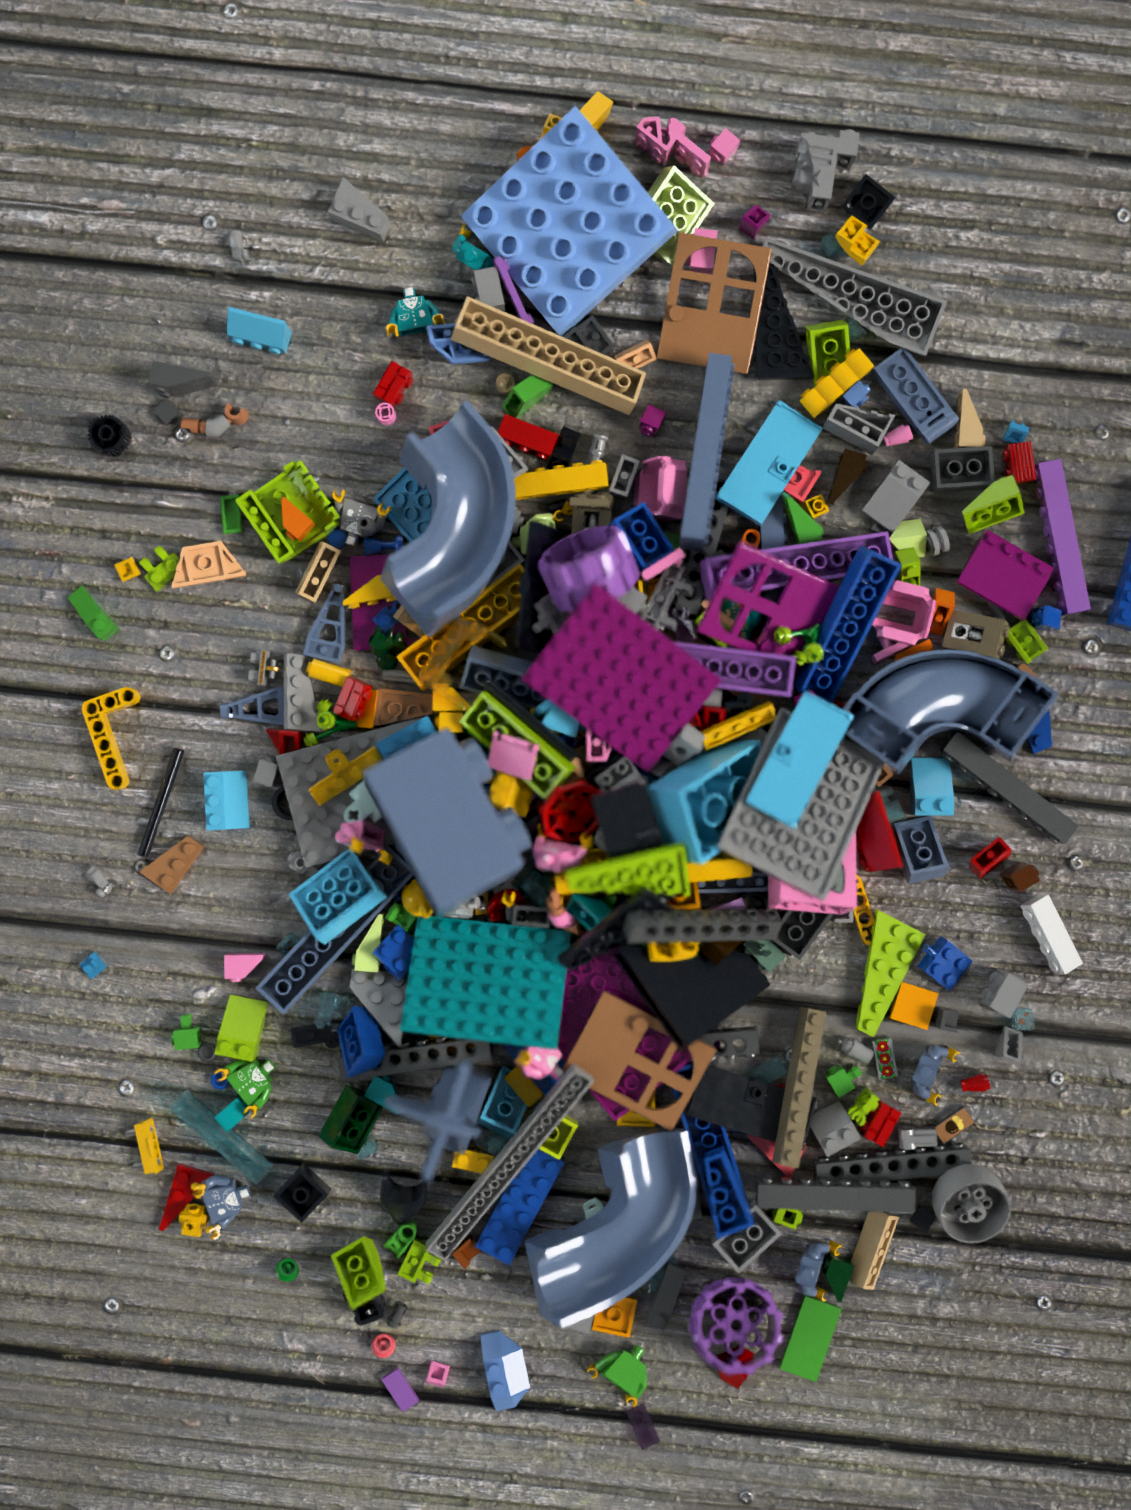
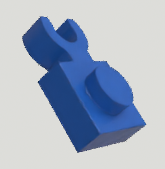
M398 601L393 602L391 610L386 606L372 619L385 633L399 622L393 617L397 611Z

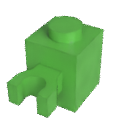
M183 1014V1016H180L182 1028H177L171 1034V1044L174 1045L175 1050L199 1048L202 1045L201 1026L192 1027V1015Z
M834 1065L827 1069V1073L824 1076L836 1096L840 1098L855 1089L851 1080L862 1075V1072L857 1065L846 1072L841 1065Z

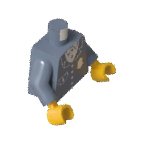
M930 1046L929 1049H924L911 1079V1082L914 1083L912 1086L913 1092L926 1099V1102L937 1106L936 1098H941V1095L929 1091L942 1058L946 1057L956 1062L957 1060L954 1056L960 1054V1052L952 1047Z
M219 1175L209 1177L202 1181L200 1185L198 1183L191 1185V1189L197 1190L192 1195L196 1198L203 1197L212 1224L215 1223V1226H208L206 1228V1233L208 1234L214 1230L213 1235L209 1237L212 1240L217 1239L220 1235L219 1230H223L238 1215L242 1207V1199L251 1196L248 1185L237 1187L234 1178Z
M831 1240L829 1243H813L806 1246L795 1281L799 1283L798 1291L801 1294L814 1297L823 1302L826 1301L823 1295L825 1292L828 1293V1290L816 1287L825 1253L830 1252L838 1256L840 1253L836 1250L842 1247L840 1244Z

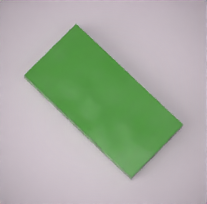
M808 1295L803 1296L779 1365L780 1370L817 1382L842 1310L840 1306L826 1301L823 1302Z

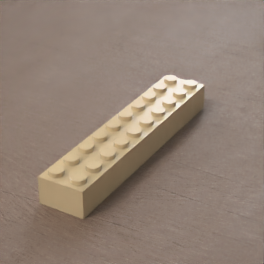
M468 296L451 337L452 341L627 415H630L636 405L646 376V372Z

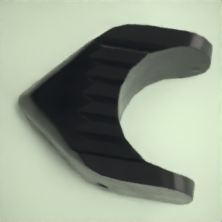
M384 1169L380 1200L386 1211L396 1224L400 1226L417 1214L423 1207L429 1181L423 1179L422 1183L412 1187L400 1186L390 1178L389 1170Z

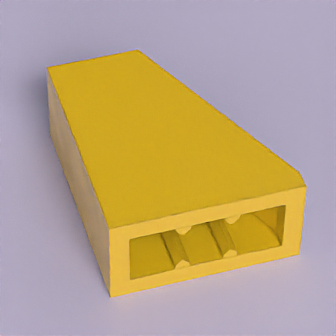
M597 91L580 109V112L593 128L598 131L609 116L613 101Z

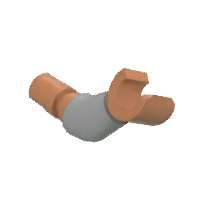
M228 402L225 406L224 416L220 414L213 419L202 420V422L199 419L182 418L181 428H188L191 433L199 434L201 432V434H206L207 437H218L231 426L230 423L234 425L244 424L248 420L249 414L246 408H242L237 415H232L234 409Z

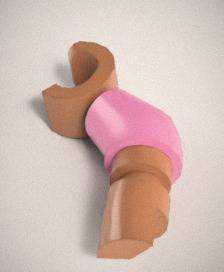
M554 886L550 890L551 896L546 898L550 921L554 926L563 928L564 931L584 935L586 930L579 927V921L563 908L558 890Z

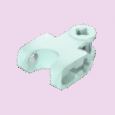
M363 780L349 793L354 802L344 811L346 823L363 821L368 816L376 823L382 817ZM357 811L358 819L356 821L355 819L349 820V812L355 813Z

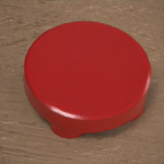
M512 888L505 889L508 895H511L512 891L516 893L514 905L523 906L525 904V899L518 890ZM505 890L495 894L487 904L486 911L493 922L507 920L505 904L502 902Z

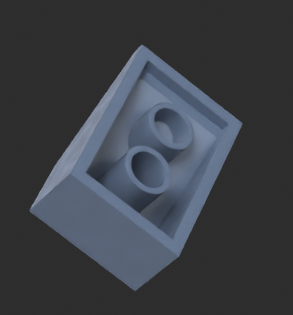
M931 816L893 824L903 865L902 868L908 884L946 875L949 865Z

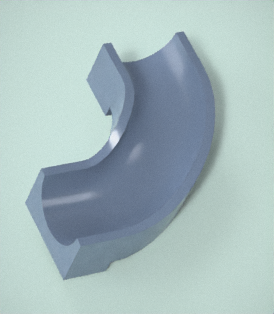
M468 400L461 403L456 414L441 429L429 437L419 440L413 432L407 435L399 460L423 490L428 487L432 500L431 519L426 531L419 538L387 557L380 580L428 638L457 620L460 614L471 606L483 593L505 552L514 521L516 503L515 483L508 455L498 436Z
M962 650L921 652L904 657L886 666L870 678L857 693L853 694L842 709L854 716L844 736L872 753L898 775H900L927 738L943 731H958L969 735L1011 763L1035 726L1055 704L1059 693L1030 673L1023 672L999 659Z
M657 1125L598 1147L605 1186L610 1187L612 1192L606 1206L592 1217L564 1230L555 1228L524 1241L541 1317L563 1328L594 1315L637 1290L671 1257L689 1227L697 1196L696 1171L687 1130L674 1127L670 1131L661 1125Z

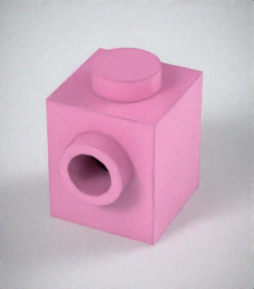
M725 128L719 136L715 135L710 142L709 153L711 158L724 165L738 149L740 140Z

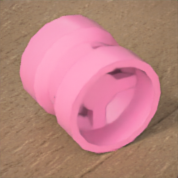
M381 403L375 409L376 417L382 425L389 426L395 422L396 413L391 404Z

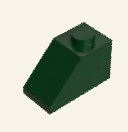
M829 1252L828 1257H825L823 1260L822 1269L837 1301L842 1302L854 1265L851 1260L835 1256Z

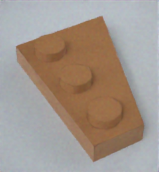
M378 688L374 726L434 714L433 694Z
M187 836L139 873L169 894H172L205 846L191 836Z

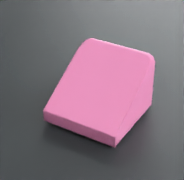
M431 1361L425 1383L444 1388L450 1366Z

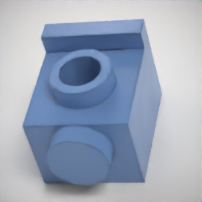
M859 380L839 401L843 405L858 408L868 399L866 395L871 389L866 383H862Z

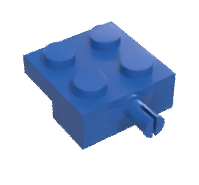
M398 924L371 954L385 966L384 968L395 979L400 980L409 971L414 938Z
M940 936L932 947L928 944L924 945L926 948L922 947V950L927 954L917 967L945 989L951 991L973 961L951 942Z

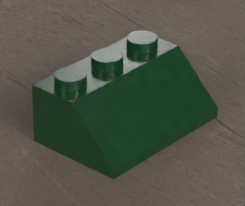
M346 1085L318 1136L330 1148L358 1154L383 1106L365 1097V1091Z

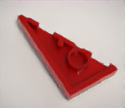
M181 1163L177 1165L160 1223V1231H164L195 1197L192 1193L197 1190L191 1189V1185L193 1183L200 1185L202 1181L213 1176L215 1173Z

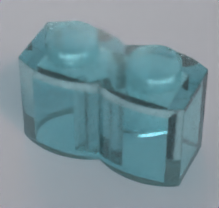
M533 867L516 887L536 907L548 908L546 898L551 896L550 890L555 886V883L547 880L546 876L539 869Z

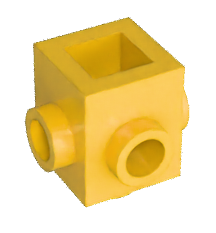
M198 1204L186 1205L184 1211H181L179 1215L181 1235L201 1237L209 1221V1215L206 1214V1206Z

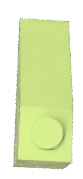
M385 913L378 914L358 947L356 954H353L352 965H355V971H380L381 962L371 953L383 940Z

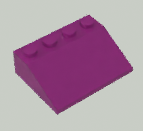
M986 530L977 539L956 583L1024 621L1045 587L1053 567L993 532Z

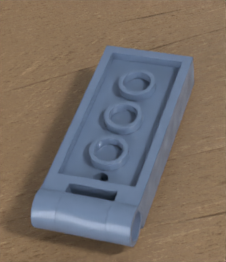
M900 348L871 371L909 425L926 445H929L959 423L957 414L951 409L908 350Z

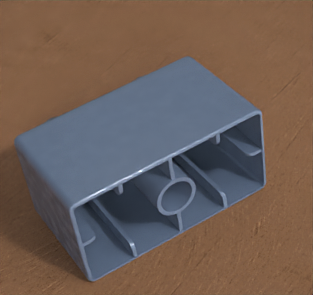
M445 728L363 771L365 787L438 918L516 876L522 868L523 860L520 853L531 848L530 838L520 818L511 807H506L497 813L481 786L491 780L493 774L485 755L473 738H468L458 744L452 732Z

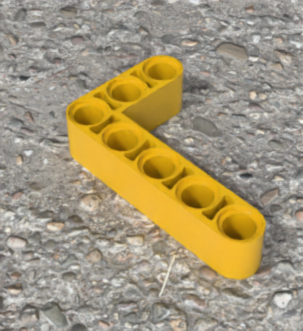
M129 687L85 701L82 705V713L109 788L113 790L127 788L129 777L107 714L133 706L140 701L139 691ZM131 691L133 698L127 701L126 694ZM110 698H113L115 703L114 706L110 708L108 706V700ZM93 704L97 708L94 714L90 712V707ZM99 722L103 725L100 732L96 730V725ZM105 740L109 742L107 750H104L102 747V743ZM111 758L115 760L113 768H110L108 764ZM117 776H119L122 780L120 786H117L115 784V778Z

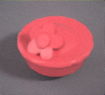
M386 1333L377 1335L372 1342V1351L380 1358L390 1356L396 1347L394 1338Z

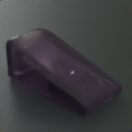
M644 1403L626 1411L642 1450L660 1442L658 1433Z

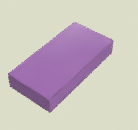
M399 1367L382 1377V1382L402 1412L419 1402L418 1396Z

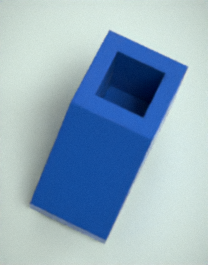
M1044 605L1031 612L1029 622L1034 629L1059 630L1062 610Z

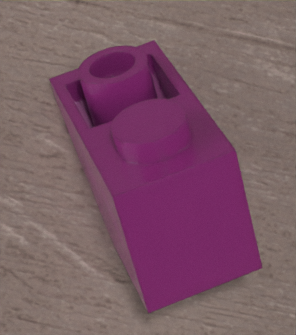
M648 405L639 424L638 430L641 431V434L650 438L651 436L656 437L666 412Z

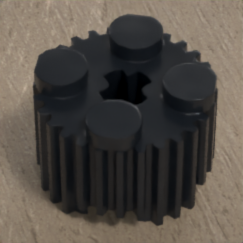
M101 415L100 418H93V422H89V434L87 436L90 438L88 440L91 441V446L101 454L108 457L110 455L112 457H119L122 452H125V449H128L127 446H130L129 442H131L132 435L129 428L114 415H105L104 417Z

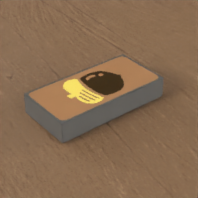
M961 1106L931 1128H936L938 1138L945 1144L973 1125L975 1121L966 1108Z

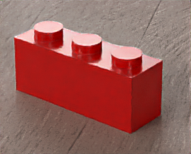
M504 414L498 430L499 435L509 446L510 444L516 446L517 450L523 453L532 452L535 454V457L541 460L550 459L559 438V434Z

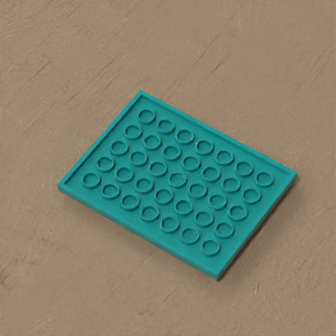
M435 916L428 918L417 917L400 1031L557 1050L567 968L558 962L557 956L570 946L572 933L471 920L438 918Z

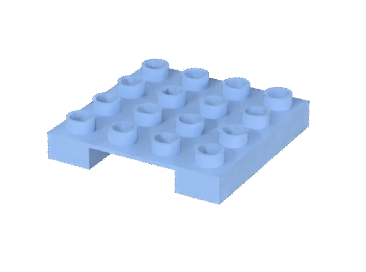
M576 106L461 215L462 219L495 258L501 256L502 259H506L510 268L507 270L509 276L556 333L562 337L678 232L675 225Z

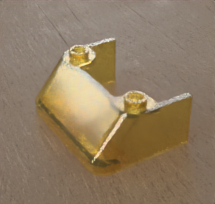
M457 618L451 623L418 675L419 681L431 691L465 711L466 706L463 702L447 693L451 686V678L445 673V670L465 640L478 642L484 636L504 649L507 645L503 638L479 623L464 618Z

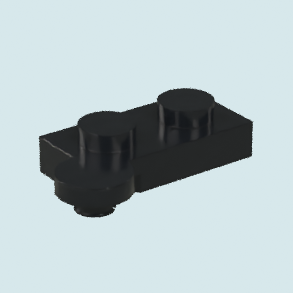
M744 691L739 693L738 698L726 699L727 720L747 711L746 707L753 703L751 693Z
M330 1021L291 1028L294 1048L325 1042L328 1048L334 1049L340 1044L338 1034L331 1032Z

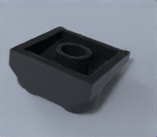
M865 174L841 207L850 215L866 224L867 228L871 230L896 197Z

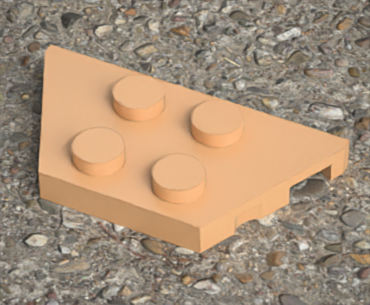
M222 541L182 547L179 563L177 564L175 577L172 582V589L246 577V572L237 563L233 555L230 554Z

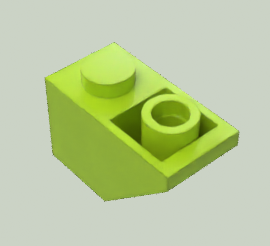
M914 547L895 551V561L902 564L897 574L898 581L920 586L921 560Z

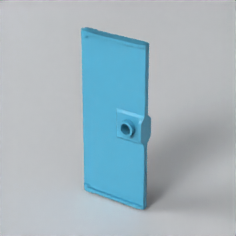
M778 400L723 487L715 496L716 500L761 526L823 428Z
M805 691L745 803L784 823L791 829H795L800 816L854 716Z

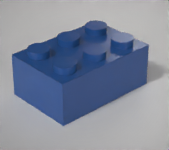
M645 502L614 519L608 525L617 526L619 530L625 533L639 570V575L675 551Z

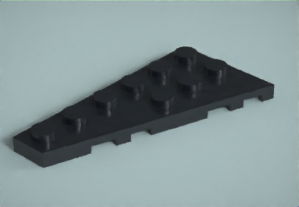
M769 264L755 337L756 380L813 379V372L810 370L807 356L801 345V339L792 315L789 312L786 298L783 296L774 265ZM753 267V282H756V272Z

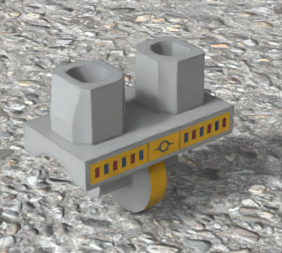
M267 650L251 652L250 662L260 665L259 671L249 670L248 680L256 682L258 685L267 686L268 671L269 678L274 679L275 672H281V668L276 667L275 659H271L270 662L271 652Z

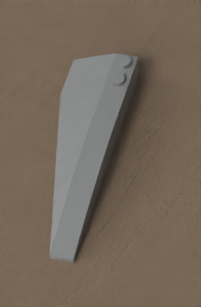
M766 237L762 247L772 248L770 264L887 343L926 357L947 304L946 300Z

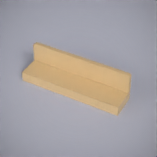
M868 1211L851 1259L854 1268L849 1279L850 1282L862 1289L874 1290L899 1216L893 1213Z

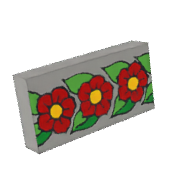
M888 1037L871 1040L878 1079L897 1077L898 1073L892 1039Z

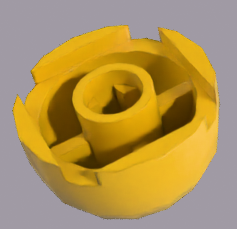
M414 879L411 881V884L405 885L401 891L402 904L411 915L423 917L420 914L419 905L429 902L417 880Z

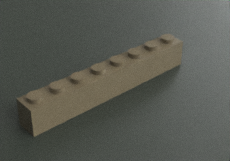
M801 1007L799 1009L772 1162L779 1165L799 1169L826 1012Z

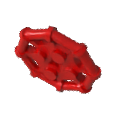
M579 779L577 782L559 787L555 786V790L538 810L541 816L542 835L567 844L580 841L582 834H586L587 839H589L599 826L590 797L603 793V791L589 785L584 779ZM575 791L572 793L573 795H564V793ZM586 791L590 795L588 797H585L584 795H582V792ZM576 809L575 814L570 816L569 811H574ZM553 814V821L549 823L548 815ZM591 817L594 818V820L586 829L585 825L588 823ZM557 827L563 830L561 835L554 831Z

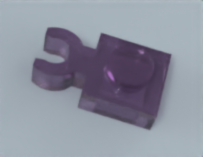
M682 608V616H679L678 610H673V617L678 621V626L674 631L677 642L684 643L698 639L694 620L687 619L689 616L688 608Z

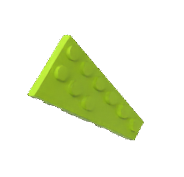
M682 842L565 870L568 888L573 892H594L598 890L606 891V893L622 891L624 894H636L644 886H647L655 893H666V895L674 896V894L690 896L685 848Z
M875 909V923L871 931L873 933L871 945L868 948L864 972L865 981L861 989L862 999L858 1007L855 1024L856 1029L872 1037L875 1036L926 935Z

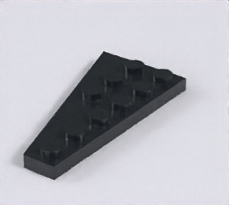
M644 886L557 956L558 962L569 970H574L593 961V957L601 953L606 955L611 952L610 949L618 945L625 946L629 944L624 932L628 911H676L677 909L647 886Z

